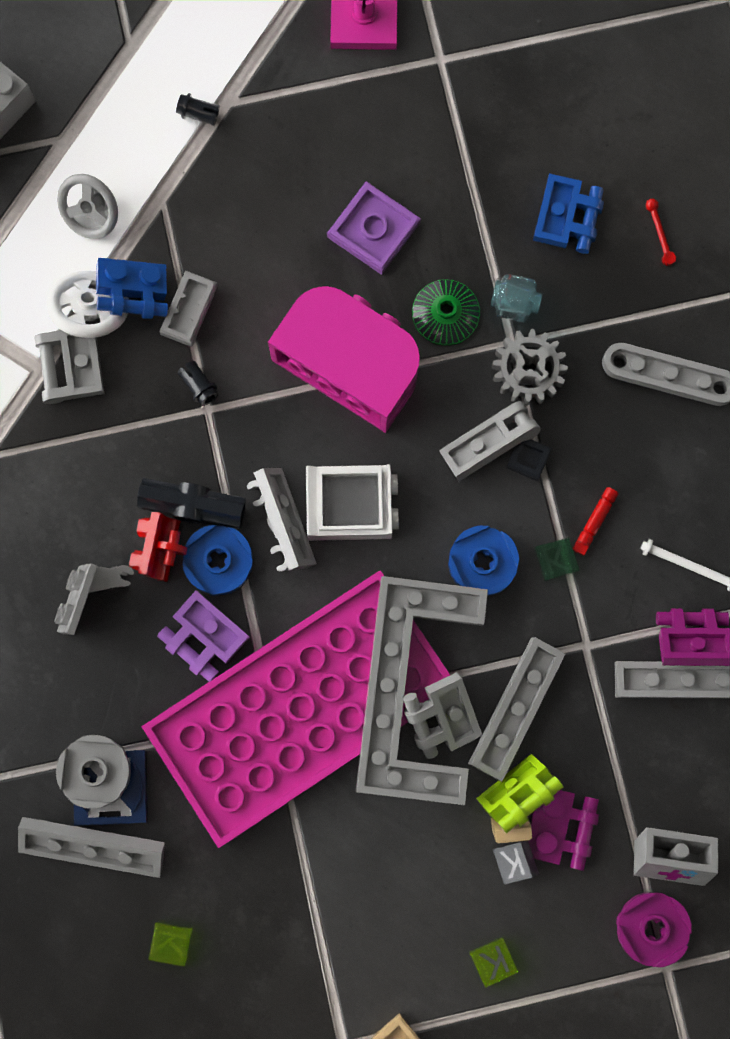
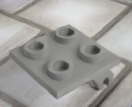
M90 563L80 565L77 571L72 570L66 585V590L70 591L67 603L60 604L54 621L55 624L59 625L57 632L74 635L88 593L114 587L129 586L131 582L121 579L120 575H133L134 571L132 568L126 565L105 568L97 567V565Z

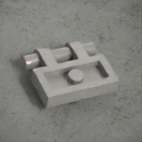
M457 672L425 687L429 700L423 703L419 702L415 693H409L403 697L406 706L404 710L408 723L413 724L416 732L414 735L417 747L423 750L427 759H432L438 755L436 745L444 741L447 747L453 751L482 736L464 682ZM435 716L438 726L429 728L426 720Z

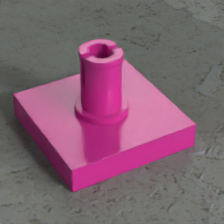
M331 0V49L396 50L397 0Z

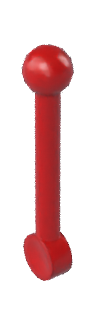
M649 199L645 206L651 212L664 253L662 263L666 266H671L676 261V255L670 251L657 211L659 203L656 199Z

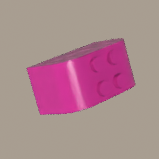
M328 286L316 287L306 291L295 301L269 339L268 345L271 360L386 433L416 387L420 355L415 340L407 331L400 327L401 324L396 318L387 313H383V315L378 314L371 309V304L359 295L355 294L351 297L340 289Z

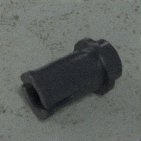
M189 92L187 95L180 94L176 106V114L181 115V119L185 120L186 117L212 126H215L216 117H218L220 105L193 98L192 93Z
M196 361L186 363L185 366L188 370L185 371L181 367L177 374L194 394L193 400L195 403H200L202 406L210 404L218 397L217 385L209 382Z

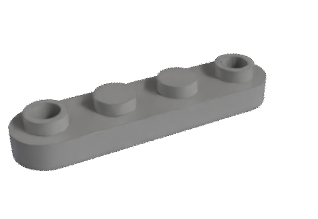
M627 343L611 345L603 356V369L608 376L614 379L715 406H724L730 403V371ZM620 358L624 361L625 366L622 368L616 367L613 360ZM714 385H721L724 389V394H717L714 391Z

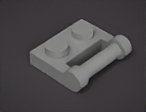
M62 330L39 333L34 336L35 347L39 348L45 388L42 391L44 404H57L64 400L105 394L97 338L76 337ZM61 344L67 386L58 388L53 347Z

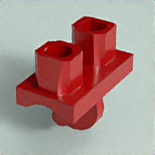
M151 512L150 518L139 519L136 532L138 537L145 539L143 551L135 550L131 553L129 567L137 570L138 574L167 582L170 566H174L176 555L185 556L187 554L188 548L178 544L181 534L178 531L180 521L167 517L160 512Z

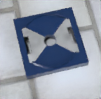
M146 750L126 751L130 761L131 776L129 784L119 800L105 807L94 809L83 808L74 804V826L148 822ZM92 761L91 767H85L84 775H89L90 782L94 783L98 776H103V769L98 767L97 761ZM121 811V816L99 817V812Z

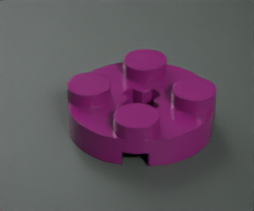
M644 892L634 896L623 906L616 920L617 935L623 950L633 960L645 966H669L677 962L688 948L687 944L692 930L690 917L681 903L663 893ZM651 919L655 923L661 921L663 927L659 930L661 937L655 939L652 935L646 936L645 930L648 928L647 922Z

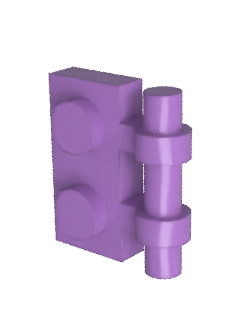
M196 590L173 615V618L182 625V628L175 634L165 626L157 635L166 644V650L172 655L178 654L190 665V671L196 676L202 675L209 682L219 673L210 664L215 655L227 664L250 638ZM192 634L206 646L200 655L186 643Z

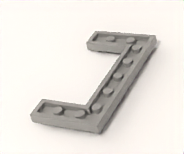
M386 576L381 577L356 792L465 805L469 769L397 760L403 697L405 694L413 617L483 626L488 589Z

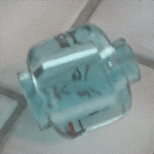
M506 274L502 281L496 280L490 306L495 307V313L498 317L526 322L531 312L538 314L543 293L536 292L537 283L534 279Z

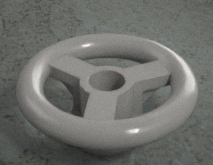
M80 173L69 176L60 185L57 193L58 210L63 221L72 231L88 239L103 238L113 231L118 221V205L112 191L104 182L92 175ZM77 184H82V198L79 199L76 205L68 207L67 197L70 189ZM81 214L85 217H91L102 227L97 229L84 227L74 217Z

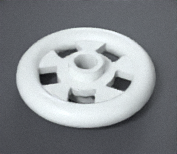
M92 270L76 271L60 278L51 287L46 301L47 312L52 322L62 331L81 338H97L112 333L124 323L128 313L116 316L110 315V311L97 310V298H110V295L96 294V290L90 288L92 284L96 285V271ZM76 287L78 291L72 297L65 293L70 288ZM71 306L75 315L66 317L61 309ZM100 318V323L85 324V321H93Z

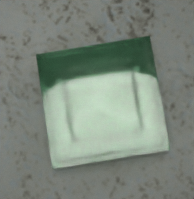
M569 537L534 548L544 581L579 571Z

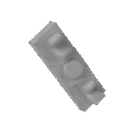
M262 468L254 472L256 480L249 482L247 488L248 490L259 488L262 495L259 500L253 502V505L255 507H265L268 525L280 544L270 549L271 554L283 553L285 558L284 563L276 567L277 571L308 569L316 565V560L282 468Z

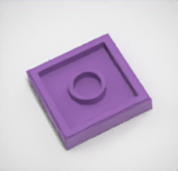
M366 181L327 232V238L382 275L418 227L421 218Z

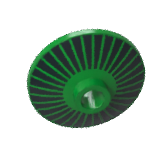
M443 279L434 281L420 290L413 303L412 318L417 331L426 340L437 345L451 346L465 341L473 334L479 322L480 307L476 296L467 286L458 281ZM444 304H449L452 306L453 311L445 314L441 311L440 307Z

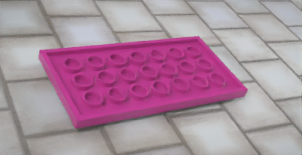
M381 570L141 726L218 849L360 755L381 577L384 576ZM413 620L404 696L409 693H415L419 702L423 703L429 700L425 687L450 676V674ZM403 702V711H402L401 727H402L403 725H405L406 723H408V721H407V719H406V716H405V713H404V710H405V708H406L404 702Z

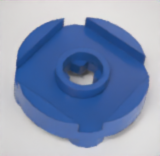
M209 525L196 531L186 543L185 547L188 549L187 554L183 556V570L188 580L198 590L212 596L227 595L238 590L248 580L253 569L252 550L246 538L236 529ZM213 552L219 555L223 553L227 555L223 568L220 569L217 566L211 568L209 566V563L212 561L210 555Z
M475 526L465 530L457 537L450 549L448 567L451 577L458 586L488 589L487 596H492L505 590L512 582L517 573L519 554L515 543L506 533L489 526ZM482 552L484 556H492L493 561L489 563V570L484 571L482 567L477 568L474 562L478 559L477 553Z

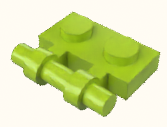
M530 754L509 771L503 781L498 780L476 799L507 834L515 826L521 827L529 821L527 817L542 804L545 806L550 804L554 800L553 796L563 788V785L555 776L551 775L548 769L535 756Z

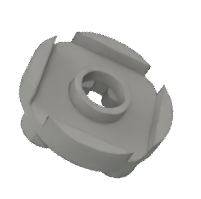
M87 735L75 740L62 752L56 767L57 783L65 796L75 805L90 809L102 808L119 800L122 793L126 790L131 776L130 761L124 748L112 739L100 735ZM92 761H97L98 767L103 769V776H98L96 782L93 783L90 782L89 775H84L85 767H91Z

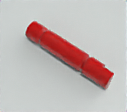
M606 487L602 494V499L597 503L583 528L584 531L581 532L572 548L574 552L582 556L586 554L594 539L593 536H596L612 507V503L615 502L619 494L616 490Z

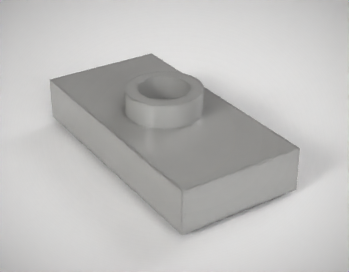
M185 270L159 331L160 335L192 347L217 290V282Z

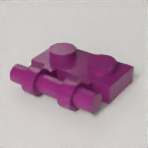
M671 608L670 612L656 613L657 626H670V628H660L659 632L662 666H730V628L717 627L729 625L728 612H715L714 609H702L701 612H683L682 608ZM685 626H701L702 628H686Z
M560 790L553 796L554 800L547 806L542 804L532 813L530 821L532 839L528 840L534 859L560 865L562 852L566 851L573 853L570 868L584 871L586 859L591 857L593 847L589 845L593 826L598 825L599 814H596L599 799L585 796L583 808L579 810L572 808L575 794ZM570 819L580 821L575 842L565 840Z

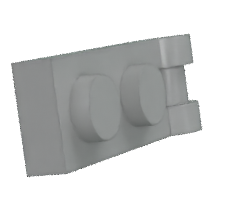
M522 401L509 405L439 450L458 481L463 480L522 441L530 440L539 434L541 428L534 419L528 417V409ZM511 422L518 425L511 431L507 428V425Z

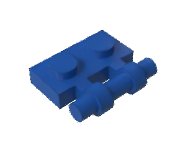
M549 173L533 241L566 248L569 236L578 239L576 251L588 254L591 243L595 242L598 232L595 226L598 215L603 211L604 201L602 196L604 189L599 186H591L589 196L579 194L582 181ZM576 208L582 209L585 212L582 224L573 222Z
M98 257L96 263V294L110 295V298L98 297L97 310L110 311V315L122 316V313L141 314V318L153 319V316L166 317L168 304L155 302V300L164 301L167 295L166 264ZM124 297L141 298V301L124 299Z

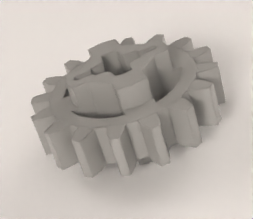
M531 329L528 337H524L519 330L516 331L515 341L508 337L504 339L503 345L505 349L497 347L495 356L501 360H494L492 369L499 370L500 372L494 375L493 380L494 382L504 383L500 389L501 394L508 391L513 393L511 396L512 402H515L520 396L523 397L524 405H529L533 397H535L539 404H542L545 393L552 398L556 394L554 386L562 387L565 380L559 375L566 374L568 366L560 363L565 359L566 354L565 352L556 353L559 345L558 341H554L551 344L546 342L548 333L545 332L541 338H536L535 330ZM526 347L537 348L538 350L526 349ZM509 357L514 365V370L510 375L507 370V360ZM549 360L552 366L550 378L548 376L549 373L545 370V365ZM533 363L536 366L535 370L529 369L525 371L523 369L524 364L529 366ZM521 385H532L534 388H526Z

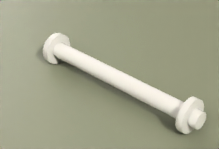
M649 539L647 542L643 541L640 548L644 550L642 555L646 556L649 552L727 585V591H730V577L652 545V539Z

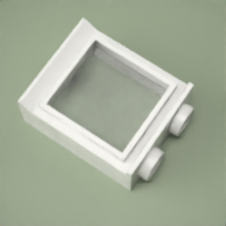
M390 464L371 466H306L308 541L391 539L392 529H399L398 508H391V495H398L397 474H391Z

